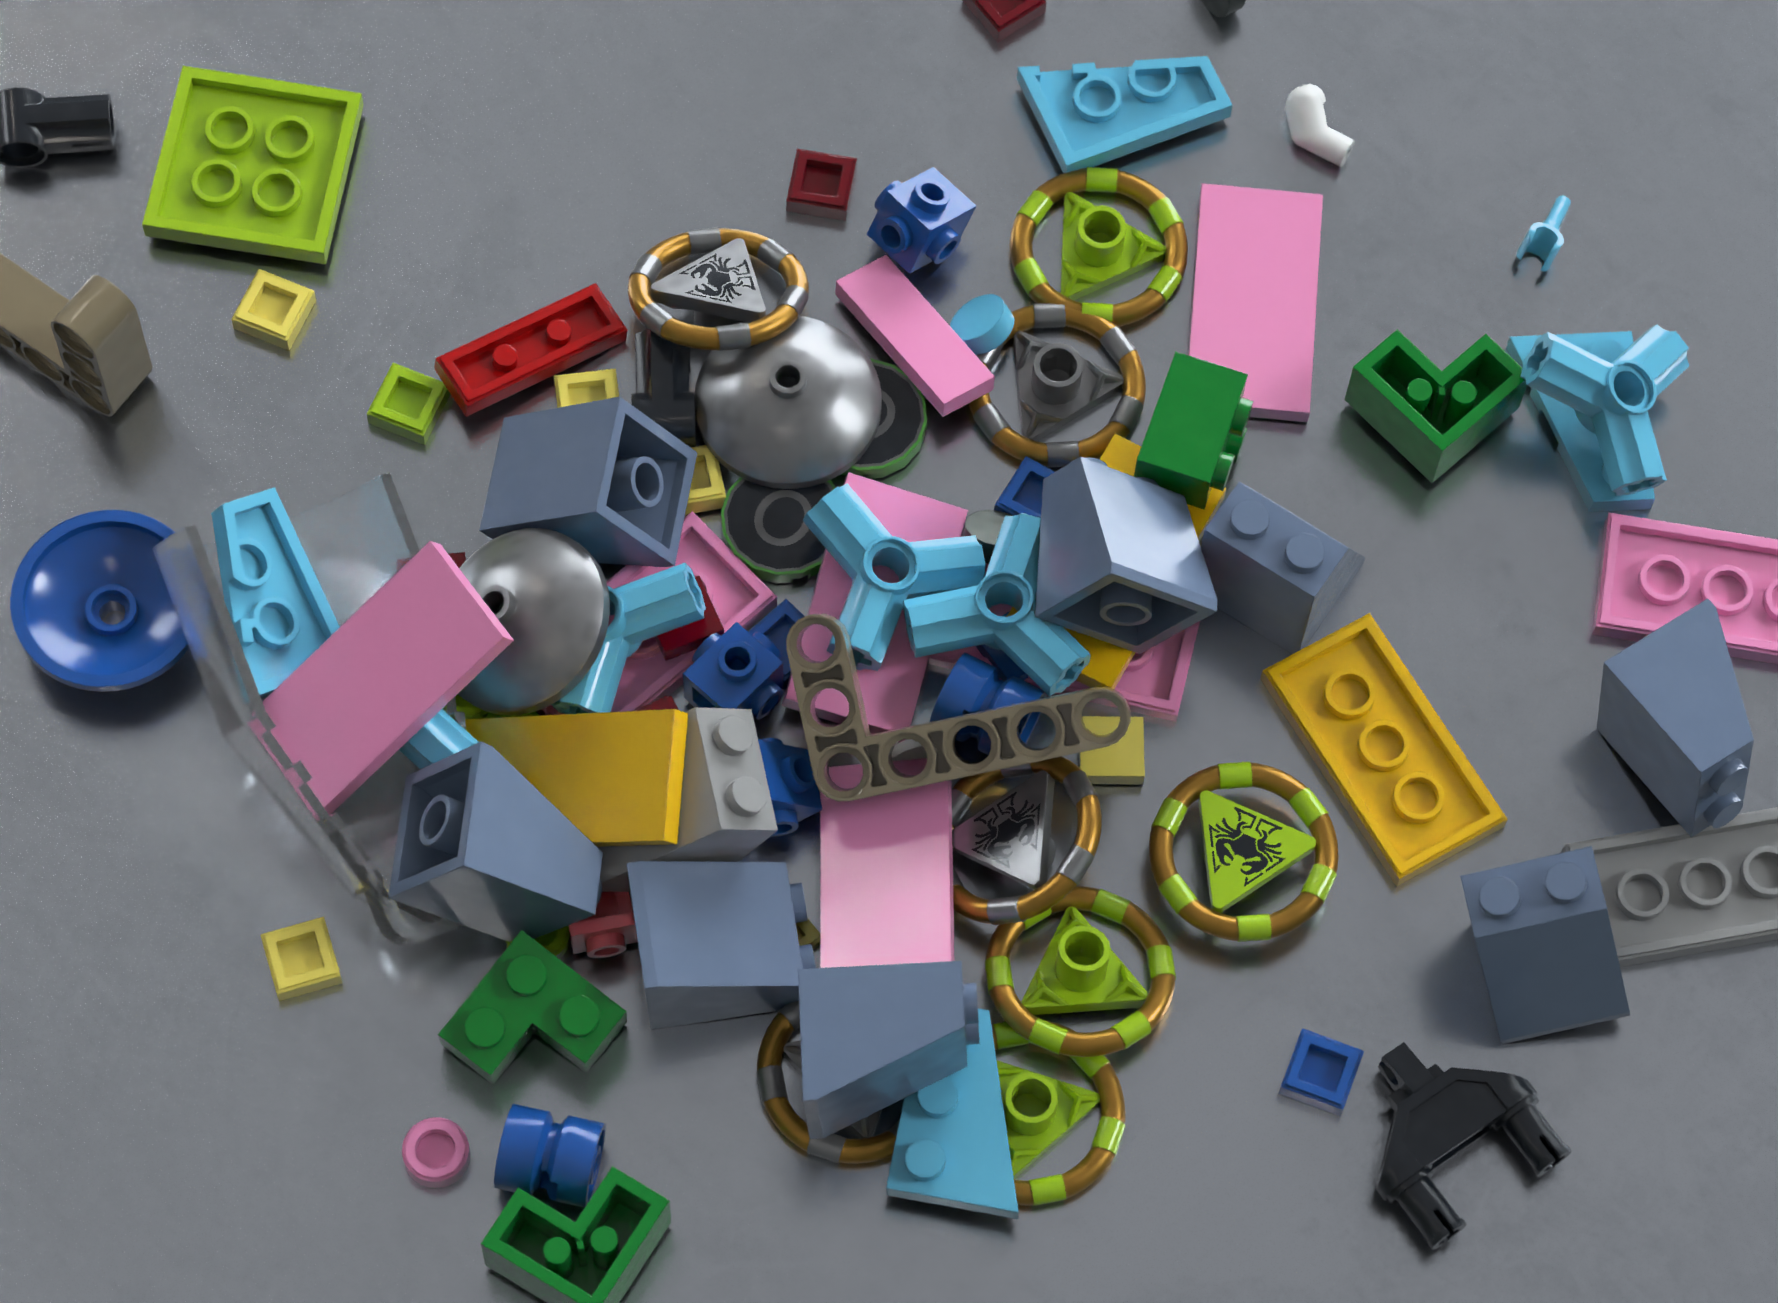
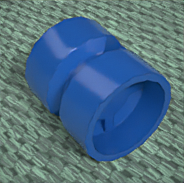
M964 652L952 668L933 708L930 722L1045 698L1047 694L1042 689L1015 676L1006 681L1000 680L997 667ZM1041 712L1028 713L1021 719L1019 734L1025 744L1030 738ZM965 726L959 730L955 738L956 740L964 742L970 737H974L977 739L978 750L989 755L991 740L983 728Z
M512 1104L500 1140L495 1166L494 1188L515 1192L517 1188H520L532 1196L540 1188H545L550 1200L586 1207L593 1196L605 1143L606 1123L568 1115L558 1124L554 1122L549 1111Z

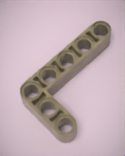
M0 253V345L94 410L108 417L113 416L152 372L153 368L138 313L132 301L112 282L98 275L91 276L73 298L69 300Z
M811 614L799 619L790 628L786 638L787 654L813 776L818 789L826 797L835 801H853L1108 747L1117 743L1126 734L1131 721V709L1126 698L1119 691L1110 687H1092L870 735L851 641L845 625L836 617L828 614ZM814 624L827 627L835 638L834 652L823 662H816L808 658L801 647L803 633L809 626ZM824 689H836L841 691L847 698L849 713L847 718L839 725L826 724L817 716L815 701ZM1096 698H1105L1112 701L1120 713L1118 727L1106 735L1092 733L1083 722L1085 705ZM1041 712L1053 720L1055 737L1050 745L1044 748H1032L1022 741L1019 734V724L1021 719L1028 713ZM965 726H978L988 733L991 740V750L986 759L979 762H970L958 754L955 747V738L961 728ZM912 739L924 747L927 754V763L921 773L906 775L895 768L892 761V751L898 741ZM838 753L854 755L862 765V779L852 789L841 788L830 778L829 763Z

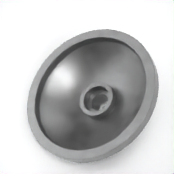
M800 316L788 329L766 342L751 346L750 348L726 351L712 350L699 372L695 386L694 404L696 422L701 437L710 452L724 467L737 476L761 486L779 489H798L818 485L841 475L863 456L878 430L882 409V395L876 369L866 352L855 340L828 323ZM789 376L797 379L799 383L794 387L786 388L779 385L777 381Z
M526 528L503 534L480 547L459 569L514 641L465 686L458 695L486 712L512 716L532 713L552 705L568 694L584 678L594 664L606 637L610 615V599L606 579L599 564L590 552L575 540L557 531L543 528ZM504 602L502 609L496 614L498 607Z

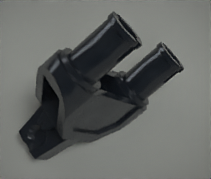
M1405 1042L1381 1058L1382 1061L1379 1063L1378 1069L1394 1090L1387 1100L1395 1113L1391 1119L1376 1190L1384 1201H1389L1391 1205L1396 1203L1401 1205L1429 1242L1428 1245L1432 1250L1442 1246L1445 1243L1443 1240L1445 1237L1448 1240L1452 1239L1466 1226L1463 1218L1460 1219L1430 1179L1434 1174V1170L1494 1129L1496 1132L1502 1130L1506 1132L1533 1167V1172L1537 1177L1547 1173L1550 1170L1549 1165L1557 1166L1572 1152L1536 1108V1104L1539 1102V1099L1536 1097L1537 1091L1523 1077L1503 1072L1454 1067L1443 1072L1437 1064L1427 1069Z

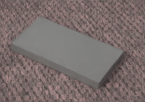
M1778 807L1738 814L1726 825L1720 828L1709 826L1693 837H1690L1684 828L1678 824L1564 844L1561 853L1592 846L1620 967L1778 940Z

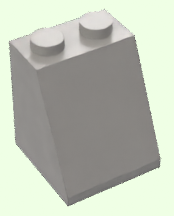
M695 707L685 712L688 713L677 844L597 847L603 852L600 873L602 892H630L626 863L636 861L739 862L778 831L752 709Z

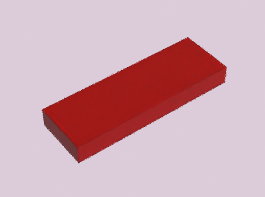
M594 283L435 358L434 370L467 417L626 341L628 329L598 285Z

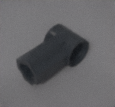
M14 87L0 91V164L13 168H27L43 163L47 159L48 154L114 150L115 124L110 94L45 98L42 93L29 88Z
M650 329L635 333L636 393L631 394L632 406L689 447H696L694 392H690L689 373H691L690 348L662 339Z

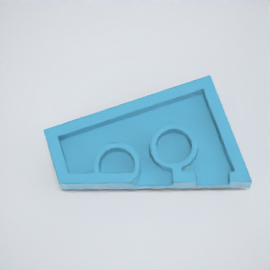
M1208 56L1135 60L1131 67L1096 68L1095 63L1072 64V70L1040 72L1039 66L1018 67L1017 81L1063 173L1095 167L1231 117L1233 104Z
M1632 331L1555 334V336L1610 364L1633 344ZM1542 335L1510 336L1506 349L1510 356L1523 367L1525 357L1530 353L1536 339ZM1531 387L1530 396L1539 414L1544 413L1559 442L1557 450L1588 511L1651 509L1655 501L1654 488L1630 495L1615 496V493L1611 491L1596 434L1581 424L1574 408Z
M275 487L224 503L211 513L240 706L269 696L340 628Z
M978 1009L980 1044L966 1045L967 1067L904 1098L886 1193L887 1196L1019 1219L989 1010Z

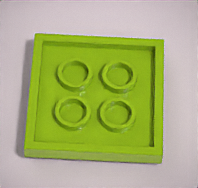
M182 66L142 222L145 236L326 264L364 107L362 93Z

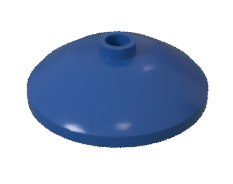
M125 510L88 512L56 525L40 537L28 550L16 571L10 595L11 618L19 642L28 657L53 679L88 691L124 690L142 685L162 675L173 667L188 651L199 632L204 617V580L199 564L189 546L175 531L162 522L140 513ZM120 611L125 614L124 618L117 624H106L103 622L105 616L110 612Z

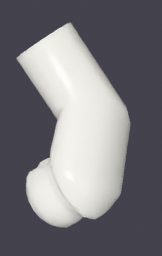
M1305 84L1295 88L1288 95L1285 105L1291 139L1296 145L1341 168L1349 157L1355 141L1327 127L1323 105L1326 99L1320 88L1312 84Z

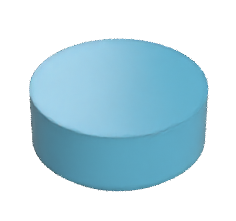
M986 294L964 304L954 315L950 327L975 355L984 354L994 350L1008 338L1014 326V316L1001 297L994 294Z

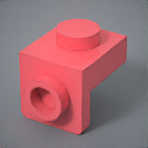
M602 892L599 903L596 906L595 915L568 925L573 954L587 952V956L590 958L610 957L624 952L626 944L638 942L629 892Z

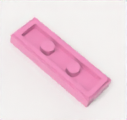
M887 255L836 280L835 295L942 417L993 390L995 376Z

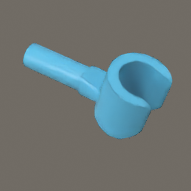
M1558 196L1546 220L1543 223L1531 225L1517 250L1516 256L1518 259L1521 260L1525 252L1534 253L1544 262L1540 269L1542 272L1550 268L1564 243V238L1559 232V226L1571 205L1568 197Z

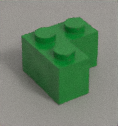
M1397 329L1353 366L1344 400L1433 483L1519 409L1527 385L1526 380L1520 377L1522 367L1487 334H1484L1441 371Z
M1175 351L1137 457L1134 477L1150 478L1156 481L1160 487L1184 495L1188 505L1205 509L1211 489L1224 490L1232 464L1237 463L1247 433L1246 425L1254 402L1243 398L1248 374Z
M521 930L439 1032L438 1037L442 1046L492 1085L495 1084L534 1033L587 1073L627 1023V1011Z
M613 1166L576 1222L522 1189L517 1188L481 1242L485 1265L546 1303H620L671 1224L670 1200Z

